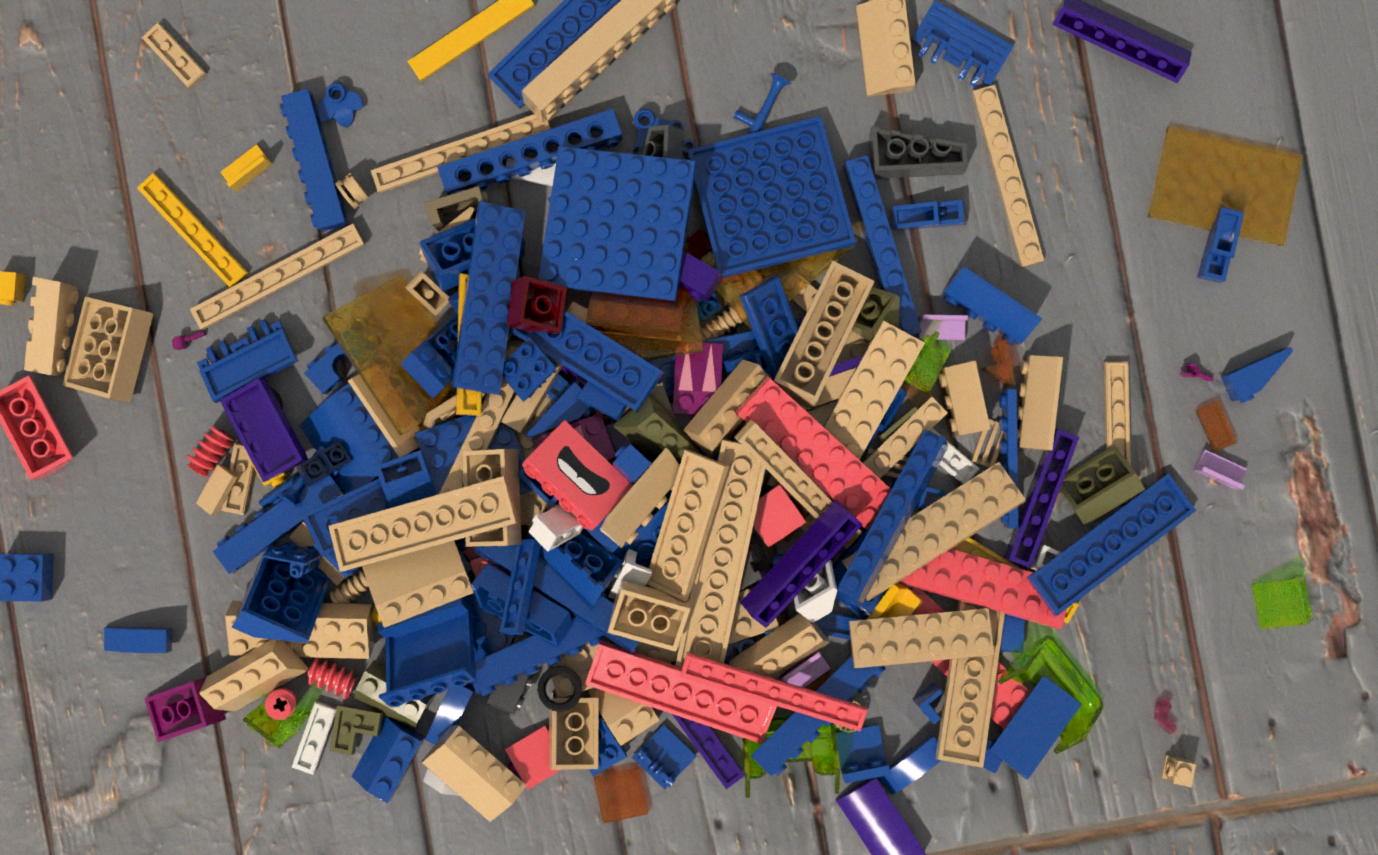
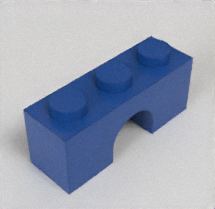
M351 327L341 335L342 340L337 344L332 343L324 350L326 354L320 359L316 358L307 365L308 370L304 374L322 394L328 395L345 380L337 369L338 361L343 356L350 355L357 363L362 364L378 350V347L361 328L355 327L353 329Z

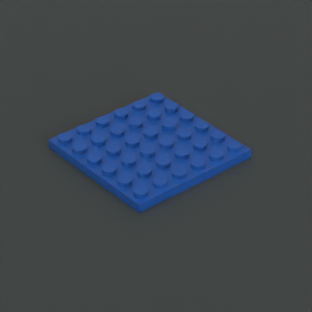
M821 116L688 149L689 159L697 163L695 183L717 270L721 273L722 278L856 245Z
M558 146L538 279L573 290L677 302L697 165L696 161Z

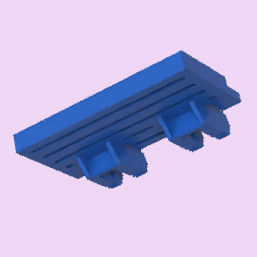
M934 0L911 41L920 45L923 38L927 39L918 53L920 57L926 54L931 42L939 46L931 57L930 63L934 65L943 49L946 50V53L942 59L957 68L965 61L966 64L957 77L961 81L966 77L971 65L977 68L976 75L970 81V86L973 88L983 73L986 75L981 82L991 86L1014 47Z
M266 319L261 320L260 325L266 335L262 339H260L253 325L248 327L247 330L253 341L252 344L247 337L228 346L225 340L220 341L219 346L224 354V358L220 360L212 346L206 348L212 364L210 365L206 358L197 362L213 402L218 403L221 399L258 378H267L299 362L280 321L272 324L270 327Z

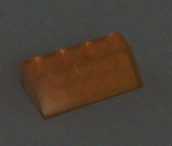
M594 292L589 301L586 323L601 333L682 341L689 296L677 295V302Z

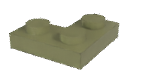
M341 704L337 705L330 752L354 755L358 733L372 736L380 735L384 712Z

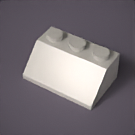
M831 559L794 598L796 611L812 623L828 615L833 609L837 586Z

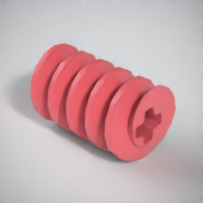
M212 425L209 428L213 433H204L207 441L198 440L201 449L192 448L196 455L187 454L186 456L190 461L188 466L204 477L209 476L208 470L215 469L213 462L219 463L221 461L219 455H226L224 447L228 449L232 447L229 440L236 441L226 431Z
M315 658L307 674L309 685L312 686L317 682V688L319 689L326 685V692L329 693L334 689L335 696H339L343 692V699L347 700L352 695L360 674L353 678L354 670H351L346 675L344 666L339 671H336L337 663H334L329 668L327 659L322 664H319L320 658Z
M286 687L274 689L266 699V712L273 719H286L295 710L296 695ZM278 698H280L282 701H287L285 703L284 708H282L280 705H275L278 701Z

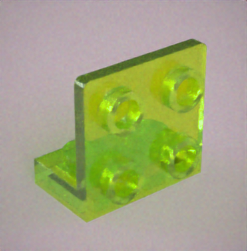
M937 331L932 335L927 334L924 340H921L925 344L905 378V381L926 393L931 391L950 355L949 351L935 344L940 334Z
M1304 574L1295 575L1291 579L1252 584L1261 629L1308 625L1313 620Z
M261 704L247 714L243 721L249 729L260 733L269 744L280 749L298 733L311 713L303 708L298 713L293 712L288 719L277 720L270 717L266 712L265 705Z

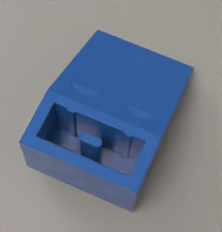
M455 316L414 349L400 364L432 398L437 396L453 380L458 346V319Z
M421 450L375 466L390 508L436 495Z

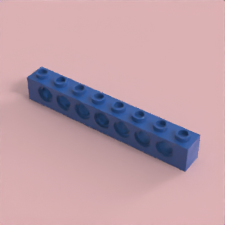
M612 108L438 166L437 168L447 196L477 186L481 190H485L488 188V185L496 182L497 184L506 183L510 180V177L515 175L523 177L531 174L533 169L540 167L543 170L554 166L558 150L556 152H549L547 148L551 144H557L560 147L597 150V148L603 146L610 148L619 144V141L622 140V132ZM598 129L603 134L599 138H594L591 136V132ZM572 137H579L581 142L578 145H572L569 143V140ZM530 151L537 153V157L533 160L525 158L526 154ZM512 158L515 160V164L512 167H506L503 165L505 160ZM485 166H492L494 168L490 174L482 173V169ZM464 173L472 175L471 179L467 182L460 181V177Z

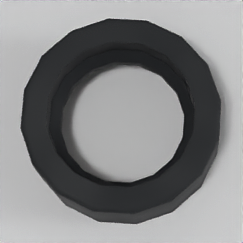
M555 666L542 674L538 681L537 691L539 699L545 707L552 711L564 712L572 709L579 702L582 695V684L580 677L574 670L565 666ZM557 675L568 677L574 686L573 695L563 703H556L550 700L546 693L548 681Z

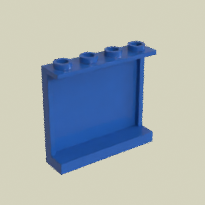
M463 598L385 628L382 622L378 623V632L385 637L386 692L379 694V698L390 707H399L403 703L421 700L425 696L443 693L447 689L465 686L469 682L476 681L472 606Z

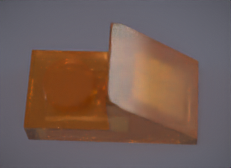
M1007 339L996 341L993 343L994 347L991 348L993 360H997L998 365L984 367L981 370L1005 386L1016 385Z

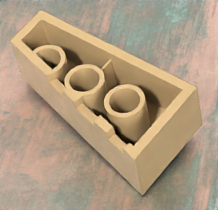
M33 277L32 285L37 286L36 296H31L30 306H34V316L29 319L28 323L32 339L29 338L27 340L24 370L60 376L66 364L64 355L65 350L68 349L70 344V337L68 335L70 327L74 323L73 310L74 305L77 304L79 299L78 287L59 281Z

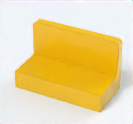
M256 144L220 173L227 180V185L237 192L271 166L272 162Z
M896 583L889 588L867 619L913 615L922 603V599L905 584Z

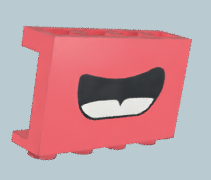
M565 420L522 464L525 473L529 477L538 480L542 484V489L547 494L553 495L559 500L560 506L565 511L571 512L577 518V522L583 528H588L590 531L610 513L633 487L614 466Z

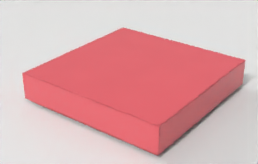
M779 483L759 497L753 527L769 548L807 522Z
M545 725L504 749L522 782L527 785V790L560 771L549 769V731Z

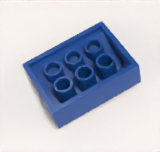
M349 383L331 395L299 425L316 450L319 446L327 448L339 441L341 442L352 461L342 467L337 476L334 474L333 476L345 493L379 479L375 466L399 458Z
M268 546L265 553L271 551L273 547ZM262 557L256 567L232 628L255 638L307 643L331 579L318 568L302 575L300 578H294L290 575L289 562Z

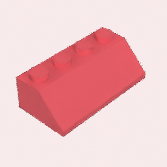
M28 375L0 390V423L30 480H41L69 463L73 456L31 376Z

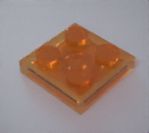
M639 767L593 778L603 824L649 813Z

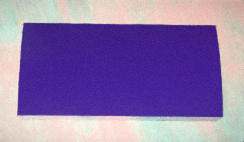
M258 378L220 400L262 482L273 479L309 459L266 378Z
M877 778L866 779L836 799L871 855H926Z

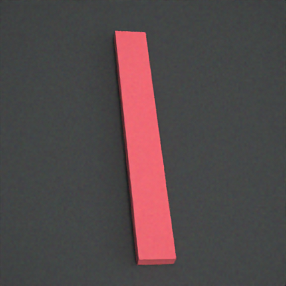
M689 652L686 654L680 672L681 677L857 731H861L868 711L865 706Z

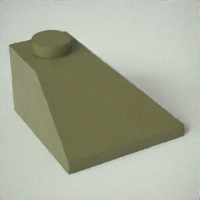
M872 287L853 325L852 331L871 342L882 320L899 328L900 297Z

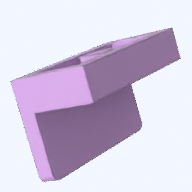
M921 315L918 317L922 330L918 334L919 340H965V322L968 321V315Z
M1202 449L1193 471L1234 490H1243L1245 485L1241 484V481L1247 470L1246 468Z
M817 651L780 677L784 682L804 688L831 668L820 652Z

